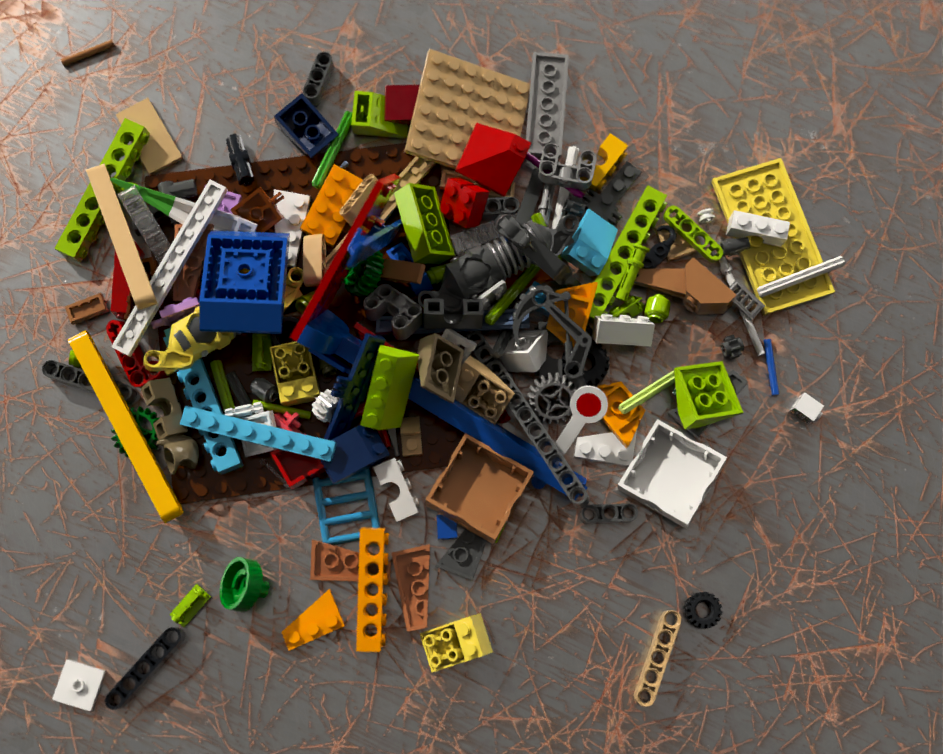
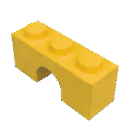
M611 133L600 145L597 153L605 160V164L595 165L592 183L589 187L595 192L597 189L601 190L607 182L605 180L607 176H612L617 169V163L619 161L622 163L628 155L626 153L628 145ZM580 177L582 181L588 180L586 177Z

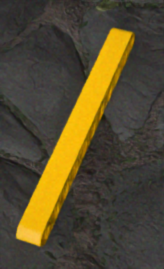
M85 330L68 339L69 344L161 519L166 524L184 514L177 497L91 335Z

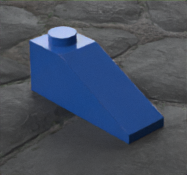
M402 242L386 251L390 259L414 262L411 253ZM425 271L421 284L407 283L416 297L421 291H431L434 289Z

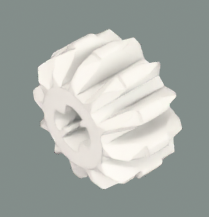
M326 389L324 393L320 392V395L315 397L316 401L312 403V412L324 423H330L340 399L331 396L332 390Z

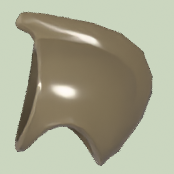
M176 435L157 441V445L163 446L166 465L171 475L177 472L179 466L190 469L196 468L199 459V447L192 437Z

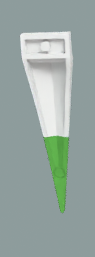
M115 178L110 179L113 183L152 205L180 224H184L195 205V202ZM218 209L209 224L214 225V230L255 232L258 224L241 216Z

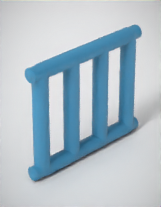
M370 468L335 484L332 483L330 478H313L322 542L336 545L360 540V532L330 537L328 530L330 525L371 518L372 528H380ZM364 479L366 491L323 499L321 487ZM363 499L368 500L369 511L326 518L325 506Z

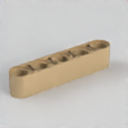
M674 610L663 612L656 627L634 692V700L641 706H651L655 701L681 624V616ZM668 614H672L675 618L673 625H669L666 622ZM662 633L668 635L669 639L666 644L660 642L659 638ZM656 652L662 655V660L658 664L653 661V655ZM652 671L656 677L654 682L649 683L646 676ZM643 691H647L649 699L643 703L640 700V694Z

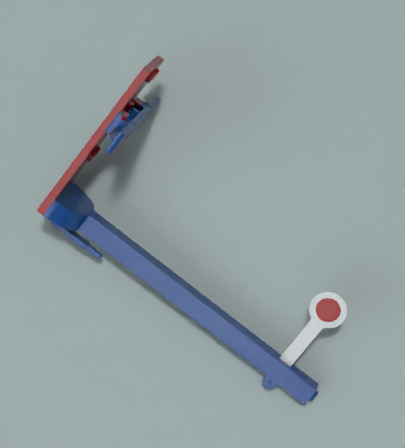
M395 173L376 181L290 336L291 339L309 348V352L347 374H350L351 371L349 365L331 354L335 353L351 364H354L362 341L351 335L348 326L327 309L342 282L347 277L350 268L358 265L393 242L402 227L401 219L385 226V221L379 218L401 179ZM414 373L408 399L460 431L486 444L496 453L511 458L534 471L532 486L534 488L542 489L547 483L566 495L536 447L497 423L494 425L454 399V403H449L421 387L420 376ZM595 386L580 387L571 397L570 410L573 416L555 442L563 456L585 423H595L601 420L607 412V397L602 390ZM560 461L555 462L553 468H560L562 463ZM573 471L585 490H587V479ZM572 477L564 480L565 485H570L573 482ZM577 494L574 500L576 501L578 496L582 497L584 494Z

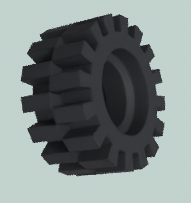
M699 592L687 599L688 601L684 605L686 606L684 613H686V620H689L691 625L701 629L712 628V626L717 625V622L721 620L720 615L723 614V611H721L722 604H719L720 600L715 598V595L708 592ZM701 602L708 604L710 607V614L707 618H700L696 613V607Z

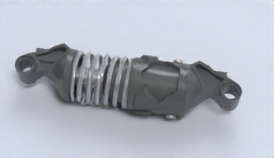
M566 215L560 218L555 229L545 227L531 220L524 223L523 227L558 256L565 247L574 243L572 236L579 227V220L574 215ZM567 218L573 222V226L570 229L565 226ZM500 236V243L494 239V244L477 245L468 250L467 254L459 258H453L450 263L445 265L439 290L421 291L418 293L416 300L424 308L421 296L429 294L431 299H444V306L455 309L463 304V299H477L478 295L489 290L499 281H506L507 277L511 278L512 273L517 275L518 270L523 272L525 267L530 268L531 264H536L509 240L507 242L503 236ZM523 256L526 257L527 264L524 262Z

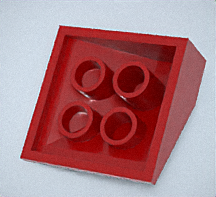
M476 123L455 172L504 197L527 155L531 142L516 134Z

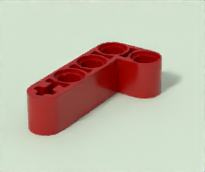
M118 320L108 322L106 332L112 344L125 322ZM139 343L131 357L115 349L132 386L142 388L150 380L168 377L164 371L157 373L145 368L144 354ZM152 360L148 363L151 365H156L159 361Z

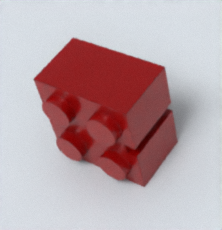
M448 178L440 203L441 212L445 218L453 220V222L465 228L479 227L490 191L474 185L463 178Z
M280 449L270 453L292 490L306 483L308 476L313 479L326 471L320 459Z

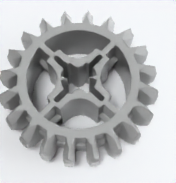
M548 373V378L546 379L541 375V381L534 380L536 386L530 385L532 392L527 393V396L531 398L527 400L528 404L532 405V410L537 417L540 416L542 422L546 418L548 424H551L552 420H555L556 424H558L560 418L565 422L566 415L569 417L573 416L570 410V400L573 393L577 390L572 385L573 381L567 380L566 375L560 378L559 373H556L555 377ZM555 385V386H554L552 389H550V390L545 389V388L548 387V386ZM562 388L566 389L569 393L568 401H565L564 397L561 396ZM539 395L546 400V407L544 409L538 404ZM550 397H557V399H553L552 401H550ZM556 407H561L559 410L552 411Z

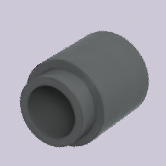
M255 378L250 385L253 395L266 403H272L279 396L278 387L265 378Z

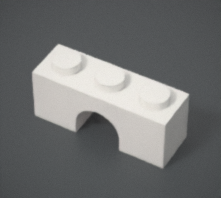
M734 210L729 217L726 235L736 238L759 236L763 238V243L781 247L787 240L790 222Z
M392 458L374 466L373 468L381 485L393 482L400 489L398 498L389 502L396 522L418 513L417 508L420 505L416 496L412 497L409 490L412 489L409 479H404L401 473L404 471L401 461H396L395 458Z

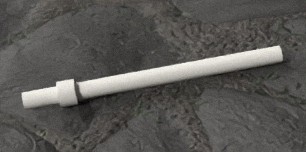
M722 256L719 260L722 275H725L730 287L735 281L732 274L733 269L731 264L727 262L726 257ZM738 288L734 291L735 294L739 292ZM742 296L737 299L739 302L743 299ZM740 311L757 355L765 354L752 320Z

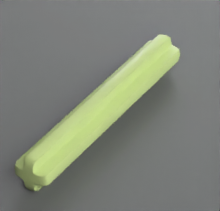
M674 370L622 402L618 407L619 411L622 414H626L675 383Z

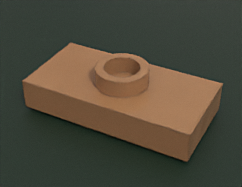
M102 293L65 306L72 325L109 312Z

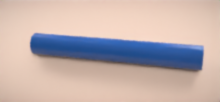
M765 339L763 341L772 396H777L780 394L771 339Z

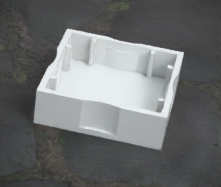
M657 419L645 438L639 454L630 463L618 483V490L688 529L726 464L727 457L702 443L687 438L682 432Z

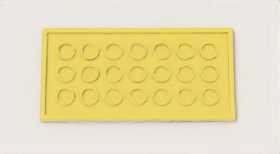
M781 158L712 179L711 182L727 224L734 210L790 222L787 240L781 247L763 243V238L759 236H747L750 248L739 252L755 296L765 305L761 310L763 316L835 293L829 275L825 273L764 297L758 295L757 289L760 286L823 263Z

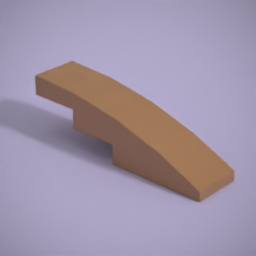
M384 259L383 275H381L380 280L395 283L397 281L421 284L425 265L415 262Z

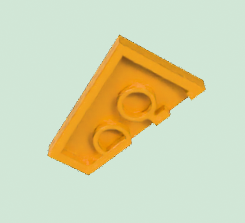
M331 590L326 591L281 632L289 651L345 627Z

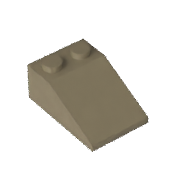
M436 333L421 338L417 354H419L417 363L421 387L449 403H454L465 350Z

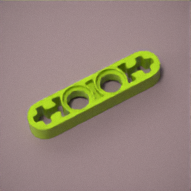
M670 206L667 208L663 216L666 223L673 227L707 261L712 263L719 261L723 256L722 247L679 207ZM675 212V217L670 218L669 215ZM682 218L683 220L677 225L676 223ZM682 224H689L691 231H683ZM697 236L703 237L705 244H697L695 238ZM708 243H709L710 246H709L706 250H704V248H705V247L708 245ZM716 250V255L711 256V252Z

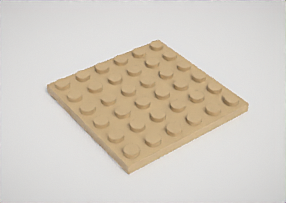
M429 49L404 153L456 169L476 123L521 136L530 94V83Z

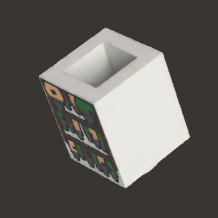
M803 393L798 397L789 412L805 423L810 424L820 419L823 414L821 410L824 405L808 394Z

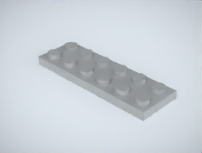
M533 52L526 140L531 142L528 152L534 156L541 157L544 146L548 143H554L559 147V158H561L569 55ZM553 153L546 154L549 157L555 156Z

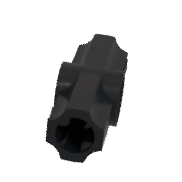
M231 134L226 139L228 151L230 152L229 158L239 185L247 187L255 181L250 167L252 165L247 149L245 150L241 135Z

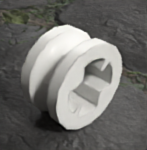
M708 208L697 213V216L700 217L699 223H708L715 220L716 217L712 214L714 210Z

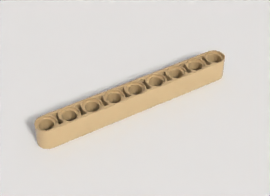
M105 164L86 169L138 311L158 304Z

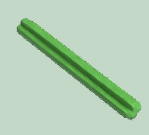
M346 111L336 130L339 136L330 143L312 181L313 187L322 188L351 126L352 112Z

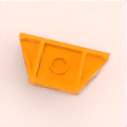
M598 282L559 289L555 292L559 294L565 291L570 293L571 298L568 300L569 318L584 331L586 330ZM564 301L555 302L554 305L565 313ZM550 314L546 328L565 344L566 330ZM570 335V342H572L574 348L576 341Z
M615 382L610 385H597V388L605 393L608 400V409L602 420L624 447L628 448L646 410L640 404L628 413L622 414L618 409L619 405L633 396L622 382Z

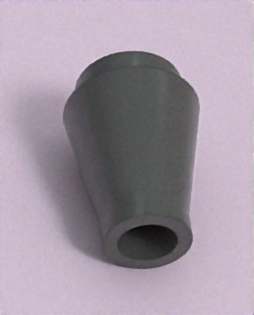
M748 237L725 238V241H721L723 256L728 255L730 257L745 249H749L750 242Z

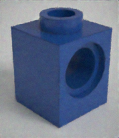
M437 515L438 540L458 539L457 523L444 515Z

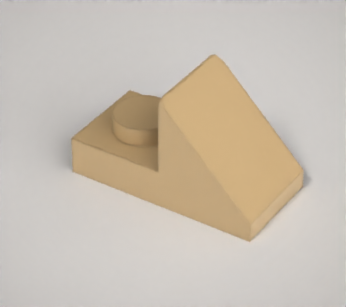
M419 416L403 418L400 427L403 457L422 455Z

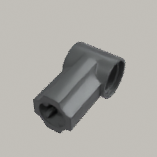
M194 179L176 183L164 181L158 184V190L161 193L183 199L198 196Z

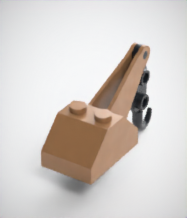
M669 225L657 228L658 232L667 230L670 233V237L661 243L655 244L649 253L646 254L643 261L644 266L642 269H639L634 284L682 298L686 309L690 312L694 311L697 315L725 314L732 307L736 294L694 257L685 265V268L656 269L668 256L677 236L676 231Z

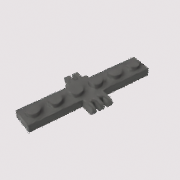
M626 161L600 195L591 188L587 190L588 194H585L582 201L586 205L585 209L592 210L601 218L616 226L617 220L622 218V215L617 212L616 204L640 176L642 171Z

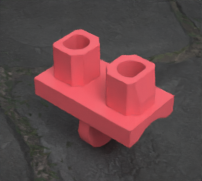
M286 412L284 415L281 413L274 414L277 428L303 434L298 429L301 423L297 421L300 417L297 412L293 415L289 412Z

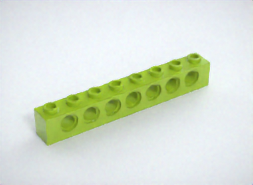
M126 118L122 122L100 165L105 164L109 176L116 172V175L110 178L125 181L130 176L135 161L140 158L143 146L149 141L150 133L144 126ZM125 156L122 161H119L121 157ZM112 182L118 195L121 192V187ZM89 183L54 248L62 255L80 263L88 255V249L91 243L96 240L100 226L105 223L100 207L98 206L96 210H93L94 206L98 205L91 183ZM90 221L89 225L84 227V224ZM81 237V240L75 243L76 239Z
M647 185L611 250L607 262L594 281L598 282L594 300H600L603 305L599 307L593 302L588 322L593 324L594 316L608 314L605 310L608 305L612 306L616 299L614 293L616 289L619 290L622 278L626 273L628 267L627 260L631 258L634 250L633 245H641L642 242L646 244L650 233H648L650 227L654 228L659 220L656 217L658 212L662 213L667 205V202H665L666 194ZM645 207L652 208L653 212L646 211ZM641 222L645 225V227L641 228L637 225V223ZM628 238H634L637 243L629 242ZM625 253L627 254L628 258L623 259L620 257L619 254ZM611 269L619 270L620 274H613ZM608 284L611 290H604L602 285Z

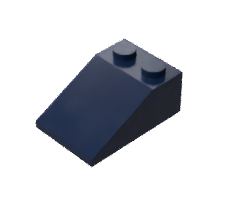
M303 93L274 115L277 126L310 158L314 157L339 136L336 130Z
M359 425L330 440L337 443L332 462L321 459L320 461L332 483L335 484L382 463L390 453L376 429Z

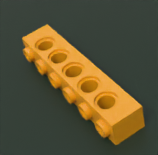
M360 528L357 652H381L382 646H386V634H382L383 626H386L387 614H383V606H387V593H384V585L388 584V573H384V565H388V553H385V545H389V533H385L386 528ZM376 543L380 548L379 553H371L369 545ZM370 564L378 565L379 572L376 574L370 573L368 566ZM368 585H377L378 593L371 594L368 591ZM375 605L378 608V612L370 614L367 606ZM374 625L377 628V633L369 634L366 629L367 626Z

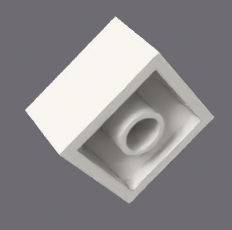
M547 330L519 331L520 345L516 344L513 334L502 357H499L507 372H537L546 361Z

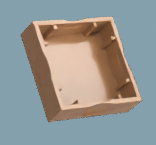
M465 433L452 454L447 468L439 476L425 499V505L494 544L529 484L534 471L511 458L496 453L486 444Z

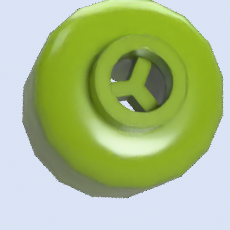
M655 294L647 299L644 314L651 322L662 323L669 317L671 303L664 295Z

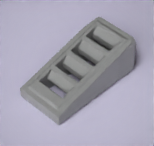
M737 279L729 287L733 292L737 288L739 289L733 305L751 320L765 307ZM742 293L745 294L744 298L739 302L737 299ZM749 298L751 300L750 303L744 307L743 304ZM755 303L757 306H756V308L750 313L748 310H749V309L751 308V306Z

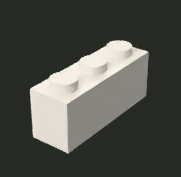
M601 314V316H594L591 338L596 343L651 347L655 324L648 317L638 316L637 319H634L628 315L613 317L611 314Z

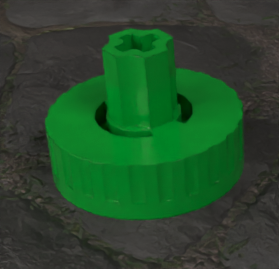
M243 557L234 558L228 564L220 583V600L224 608L246 612L254 606L258 597L265 598L268 595L270 585L268 581H263L260 564L255 560Z

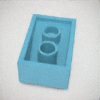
M587 209L579 223V227L572 236L574 243L565 247L561 257L588 276L599 275L608 260L618 229L592 210Z

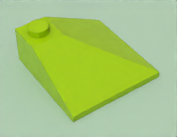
M723 361L682 366L674 369L678 414L685 430L706 426L744 413Z

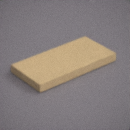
M149 98L115 114L120 124L126 118L144 126L150 133L149 141L143 146L140 159L150 175H154L183 159Z

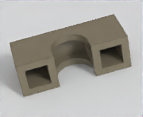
M170 378L148 381L141 388L146 405H156L164 412V416L153 424L158 440L186 434L188 427L180 425L183 415L181 404L177 400L175 387L171 383Z

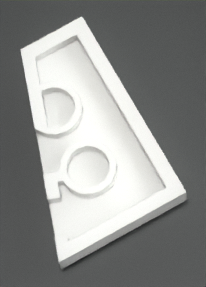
M637 430L628 448L624 447L613 432L577 437L574 458L629 467L633 461Z

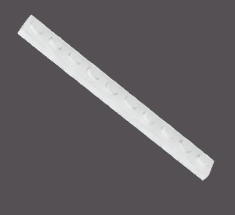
M212 180L208 181L150 280L158 304L139 311L135 305L111 347L131 357L228 191L226 187Z

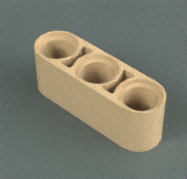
M373 174L367 176L360 183L339 212L350 226L354 223L378 180Z
M324 234L306 235L303 237L305 287L319 286L326 273V239Z

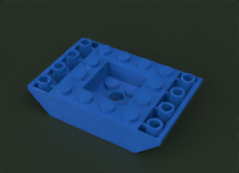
M212 230L208 234L199 300L200 331L282 334L290 233ZM241 269H249V270H250V271H249L248 273H246V274H241V273L239 272Z

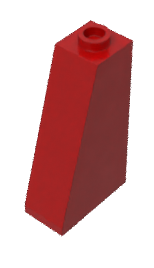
M135 242L140 258L144 259L145 253ZM115 251L110 311L116 318L123 320L124 314L127 311V296L130 294V288Z

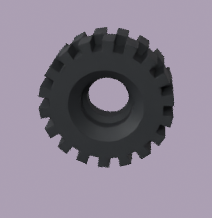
M592 340L587 355L592 361V368L584 371L585 374H583L587 386H597L601 383L608 373L610 359L606 355V349L603 350V345L600 343L598 345L595 344L594 340ZM565 351L561 358L562 376L566 375L564 370L566 364ZM570 364L568 366L570 374L578 373V365Z

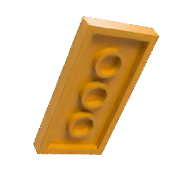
M334 164L299 230L309 235L324 234L326 244L333 247L347 222L339 212L363 179Z

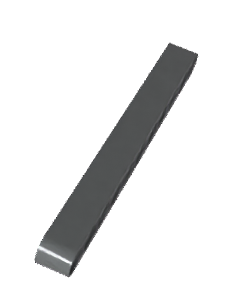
M479 331L470 332L467 336L468 340L473 342L481 340L473 351L479 362L486 365L492 372L495 369H501L496 376L505 384H511L509 388L515 394L508 403V406L572 504L579 509L585 508L590 500L587 491L500 360L494 359L491 355L488 359H483L486 354H491L492 351L483 334ZM515 399H521L519 404L512 405ZM526 414H530V415H531V417H530L529 420H526V421H523V420H522V418H523L524 415H526ZM535 430H541L539 436H532ZM545 446H552L549 452H543ZM555 462H563L560 468H553ZM572 477L573 482L570 485H565L564 480ZM577 494H584L582 501L577 502L574 500Z

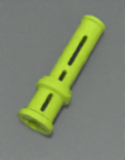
M640 244L633 245V253L631 258L627 260L628 267L615 297L624 302H627L639 269L643 268L645 256L650 251L649 248Z

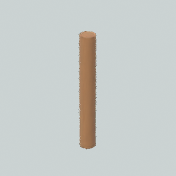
M112 39L65 57L61 59L63 66L69 65L114 47V42Z

